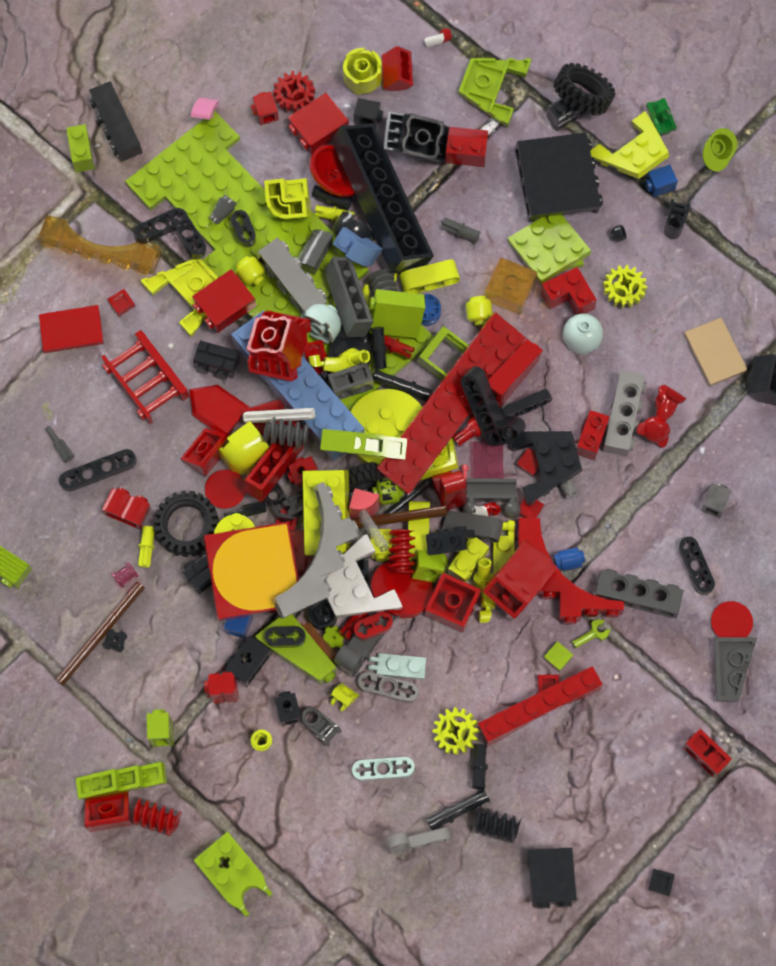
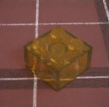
M500 257L484 296L492 304L521 315L537 281L538 272Z

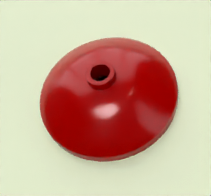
M325 145L317 148L309 161L310 172L317 184L328 193L336 196L349 197L355 195L334 145Z

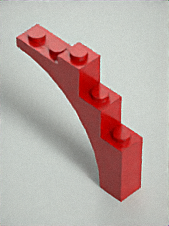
M519 517L518 548L527 540L553 563L543 541L540 518ZM558 568L538 592V596H543V599L547 600L559 597V621H564V624L574 625L576 622H580L581 614H585L586 617H597L598 614H606V617L616 618L622 615L624 611L623 601L607 600L584 591L568 580Z

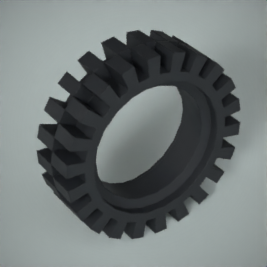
M567 63L562 66L553 85L555 92L559 93L558 97L564 98V103H571V108L575 106L578 108L577 111L582 112L584 110L585 114L588 115L590 112L595 116L596 114L602 115V113H606L616 95L612 83L608 82L606 77H601L603 74L600 72L596 74L595 69L591 68L589 70L586 65L581 67L580 63H576V65L574 63ZM574 83L580 84L588 88L595 95H591L589 93L584 92L583 90L578 88Z
M184 490L181 491V494L177 495L175 492L172 494L173 497L169 498L167 496L165 498L164 504L162 502L159 504L160 509L156 510V518L153 521L155 525L154 530L161 545L168 552H173L176 556L181 554L183 557H188V555L192 554L194 557L197 556L196 553L205 551L204 535L214 534L219 523L218 514L213 503L211 504L207 497L204 498L203 494L198 493L197 495L195 491L186 493ZM182 507H194L200 510L206 519L202 534L191 541L177 540L168 531L170 516Z

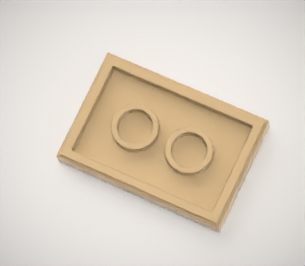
M722 318L684 333L709 387L747 372V368Z

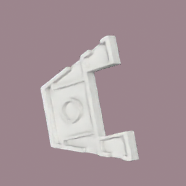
M367 534L343 554L345 562H343L344 567L322 577L323 581L327 580L331 588V592H329L330 597L327 599L336 617L360 615L368 612H384V610L392 609L400 610L403 608L395 590L377 598H373L356 563V561L375 553V549Z

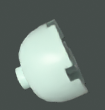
M314 304L301 316V318L310 319L312 331L310 335L317 340H323V343H329L330 341L332 343L341 329L338 311L332 305Z
M576 314L564 326L563 341L567 348L576 354H589V352L597 350L602 343V325L596 317L590 314Z

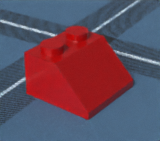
M450 127L446 148V163L485 167L489 130Z

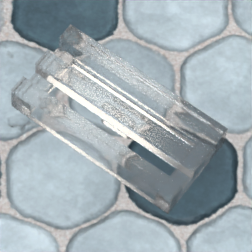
M366 509L359 512L360 522L380 552L386 551L388 549V542Z

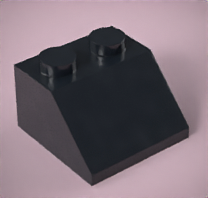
M776 355L755 356L751 367L747 394L758 402L776 406Z

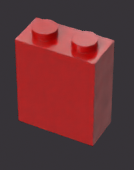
M324 93L288 117L290 133L299 138L301 147L304 150L307 149L311 155L317 148L332 142L331 139L341 126L349 125V120L327 93Z
M232 269L192 296L194 310L198 315L202 313L206 318L204 319L206 325L210 330L214 328L217 333L257 306L254 296Z

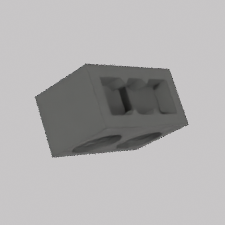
M367 363L328 374L330 388L340 400L374 389V381Z

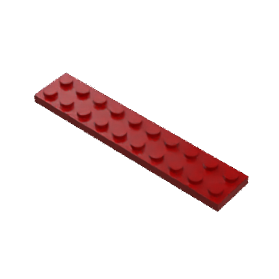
M494 312L399 437L407 439L405 460L384 457L375 470L395 484L406 495H409L472 411L461 386L462 377L471 367L478 366L484 370L489 380L518 349L526 337L498 313Z

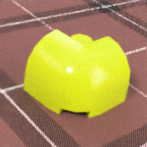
M283 178L264 180L267 207L273 215L287 220L310 217L311 200L309 199L308 179L285 180Z
M249 421L227 438L230 442L224 448H219L220 459L230 470L240 475H248L255 467V464L267 452L269 446L263 441L261 434Z

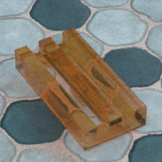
M308 622L303 628L333 662L336 653L313 625Z

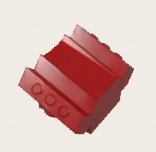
M269 310L262 313L260 318L256 317L246 349L250 353L248 358L249 372L287 381L297 379V368L302 365L303 351L308 343L307 333L311 331L310 319Z

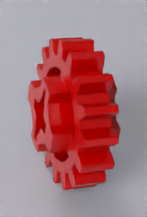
M291 71L289 76L287 73H284V78L278 77V83H274L275 90H273V96L275 97V103H279L281 109L286 107L287 112L290 109H294V112H297V108L301 109L304 105L309 104L310 100H314L315 87H313V81L309 80L308 75L302 77V72L295 75L294 71Z

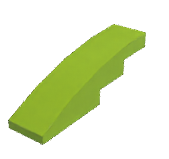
M164 762L144 766L136 765L119 770L111 769L75 778L79 800L167 784Z

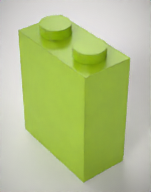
M376 289L374 297L370 298L369 305L371 309L370 314L373 319V324L369 329L370 333H372V327H384V335L418 338L425 311L424 294Z

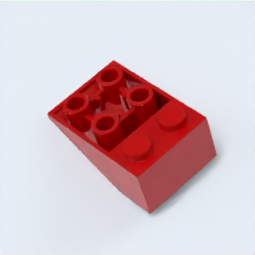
M525 540L485 584L482 592L515 619L558 567Z

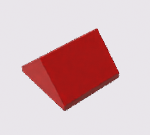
M204 428L180 460L206 478L220 460L219 448H224L229 443L228 436Z
M129 792L86 799L85 828L89 832L133 825Z

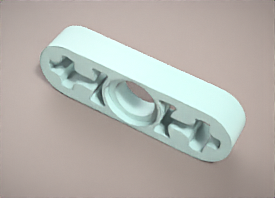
M408 757L359 760L352 767L353 776L358 781L408 778L415 770L414 762ZM392 762H396V767H401L402 762H407V765L411 766V768L407 770V773H403L402 769H396L397 774H393ZM382 763H386L390 767V771L386 775H381L377 771V767ZM370 764H374L375 776H371V771L365 772L364 776H360V773L356 772L361 765H364L365 769H371Z

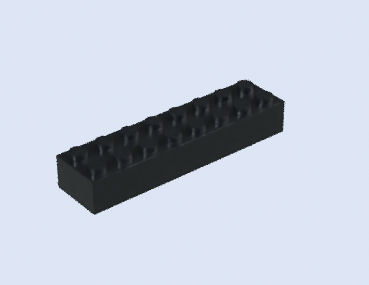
M374 124L341 126L331 141L378 246L383 249L381 252L390 272H404L427 265L434 257L433 252L386 150L383 149L384 145Z

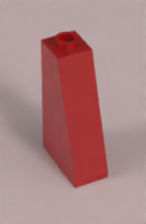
M528 339L518 347L488 380L500 408L539 362L543 350Z

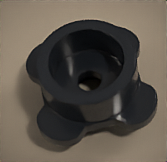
M113 629L107 632V641L104 643L105 649L122 652L127 634L125 632H115Z

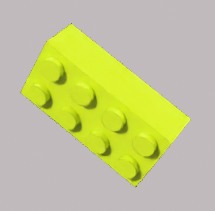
M349 470L303 471L305 555H315L320 540L321 517L319 504L313 488L322 482L331 488L334 496L332 500L335 506H339L342 512L341 520L350 517ZM350 542L337 547V551L340 550L342 554L350 549Z

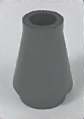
M224 194L222 198H219L209 219L219 225L222 220L235 210L237 204Z

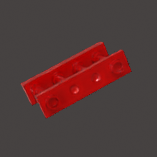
M139 330L135 333L137 341L134 346L112 361H109L104 354L101 356L104 363L101 366L108 375L112 374L136 405L138 408L136 412L142 420L146 419L151 424L153 423L150 415L151 412L174 396L176 398L179 396L182 401L190 396L187 388L142 330ZM139 351H145L148 355L146 357L147 360L121 377L115 368ZM156 366L159 369L158 375L133 392L127 383L149 367ZM168 381L171 385L170 390L144 407L138 398L161 382Z

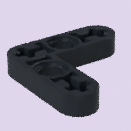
M181 208L169 210L138 224L134 228V240L139 244L149 243L174 231L191 258L202 259L206 254L204 240L187 213ZM177 215L178 218L181 217V220L179 221L178 219H174V216ZM162 222L166 227L159 230L155 227V224ZM184 230H190L193 233V235L191 237H185L182 235V232ZM139 232L146 233V236L139 235ZM195 241V246L198 249L201 248L200 252L194 250V244L192 242Z
M277 482L270 493L277 492L280 494V497L272 500L268 494L265 498L275 517L281 522H289L304 514V507L297 504L299 499H303V491L288 498ZM280 504H282V507L285 511L288 510L287 515H285V513H281Z

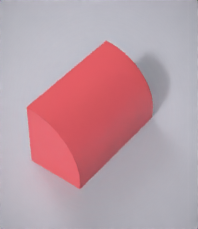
M355 488L349 506L350 519L375 516L380 508L379 494Z

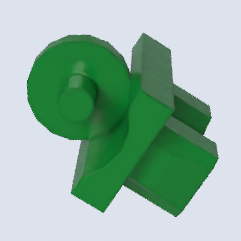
M665 98L656 102L646 103L653 125L660 136L677 130L671 109Z

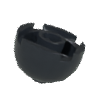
M343 211L333 225L335 239L343 227H347L360 238H369L371 240L373 234L362 220L357 222L353 219L355 215L347 211Z

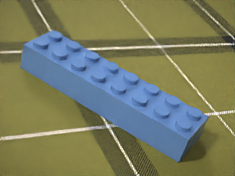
M264 310L231 334L233 344L247 361L250 353L246 349L255 318H260ZM303 356L301 360L302 365L297 368L298 378L294 381L260 375L288 409H315L316 417L314 419L298 421L303 427L308 423V433L319 446L321 445L322 429L365 433L364 427ZM323 450L332 461H335L344 454L342 452Z

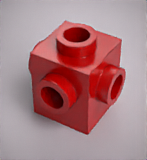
M312 456L305 459L304 457L297 458L292 461L293 464L289 465L290 472H288V477L291 483H295L299 488H303V471L318 470Z

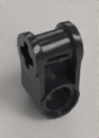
M671 199L664 227V234L667 238L677 239L680 237L687 219L690 203L682 204Z

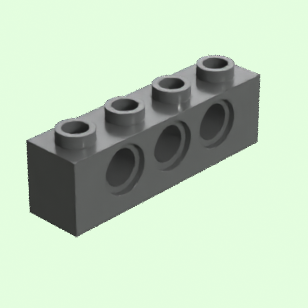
M612 569L601 570L595 596L607 600L623 601L625 607L674 619L677 618L684 590L679 589V586L674 584L662 585L653 579L641 580L633 574L620 575ZM617 583L621 584L624 587V590L616 591L613 588V585ZM642 589L645 595L637 596L634 590ZM662 594L665 600L657 601L654 595Z

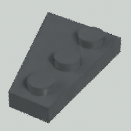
M714 638L716 702L739 701L757 638Z

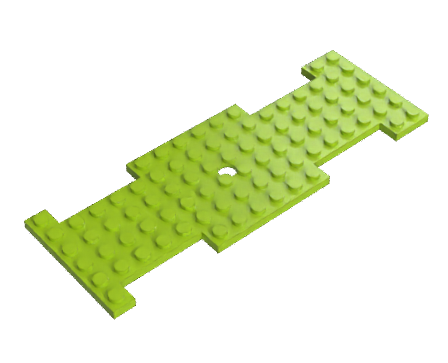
M215 110L214 118L200 121L125 181L130 190L150 211L166 199L174 208H181L187 213L200 236L214 250L202 261L218 278L230 269L236 274L237 263L246 256L257 257L258 251L277 237L288 245L290 249L288 252L292 257L299 256L313 230L326 231L333 235V243L335 241L333 232L317 216H314L315 213L312 210L309 218L287 220L273 215L267 207L265 189L227 151L240 141V136ZM224 194L237 204L233 212L244 210L248 214L256 234V242L251 247H244L239 243L231 222L233 212L222 220L219 225L209 219L219 198H222ZM238 217L237 221H239L240 225L243 226V219H241V217ZM244 231V238H246V240H249L250 236H248L247 232ZM332 244L316 274L310 275L314 279L313 284L317 289L320 288L327 297L325 299L327 301L326 305H332L336 308L325 270L332 257H346V254ZM352 261L360 281L369 273V269ZM266 272L263 274L264 280L257 286L254 284L246 286L254 296L257 305L247 313L251 318H254L263 310L264 312L269 310L296 317L302 316L290 302L289 293H282L278 288L276 278L270 279ZM423 325L420 327L418 338L387 335L394 339L398 338L400 342L415 347L414 353L405 350L412 354V357L407 359L395 352L390 353V350L387 349V368L378 370L395 376L425 350L434 336ZM312 331L307 333L308 342L318 341L310 335ZM331 341L323 343L327 357H329ZM371 351L369 369L373 377L375 364L374 352ZM374 382V389L341 399V402L351 411L356 402L363 396L379 390L383 385Z

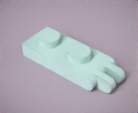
M379 653L378 657H369V662L377 663V666L368 665V670L376 671V674L424 680L425 657Z

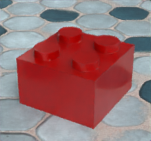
M442 573L425 609V616L464 633L480 599L481 589Z

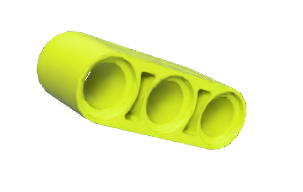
M445 260L406 270L399 275L404 292L415 294L450 286L460 281L455 260Z
M409 501V510L430 508V502ZM430 518L409 521L408 530L414 531L410 535L416 537L415 540L410 541V544L415 545V548L410 549L409 552L416 554L418 549L427 551L426 535L429 534Z

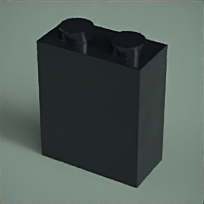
M572 847L528 850L532 906L537 905V909H548L551 904H559V908L572 907V903L577 901Z

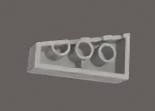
M277 237L258 251L256 257L261 264H264L266 274L270 279L276 278V283L282 293H289L290 302L301 315L314 304L326 305L327 301L325 299L327 297L320 288L317 289L315 287L312 276L308 272L305 274L298 258L292 257L288 252L290 250L288 245Z

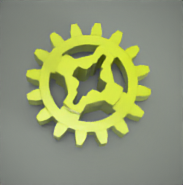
M618 265L617 271L612 268L610 275L606 274V281L603 283L605 288L604 295H609L607 300H614V306L620 303L622 308L625 307V304L632 308L633 302L639 304L640 298L644 299V292L647 290V286L644 285L646 284V278H641L642 271L636 273V267L630 270L628 265L625 266V269ZM616 278H618L617 282H614V284L612 285V282Z
M454 707L453 712L446 709L445 716L439 714L440 722L434 721V724L438 726L437 729L432 730L433 733L438 734L434 741L441 742L438 747L441 749L446 747L445 752L449 754L452 750L455 755L459 754V750L467 753L466 747L469 746L473 749L472 741L479 740L475 737L476 733H480V730L475 728L478 725V721L472 720L474 717L472 713L466 716L467 710L462 709L460 713L457 707ZM455 717L463 718L466 722L460 723ZM455 726L459 728V730L457 731L458 737L455 734H453V732H455ZM453 739L457 745L448 744L446 741Z

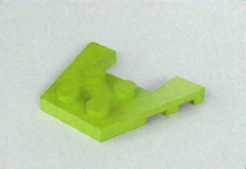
M471 58L458 95L508 127L514 108L495 102L506 72L526 77L532 59L515 60V58H507V60H496V58Z

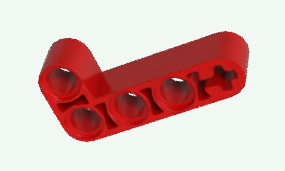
M460 470L453 473L448 471L431 476L432 484L441 506L446 505L447 510L450 511L465 504L466 483Z

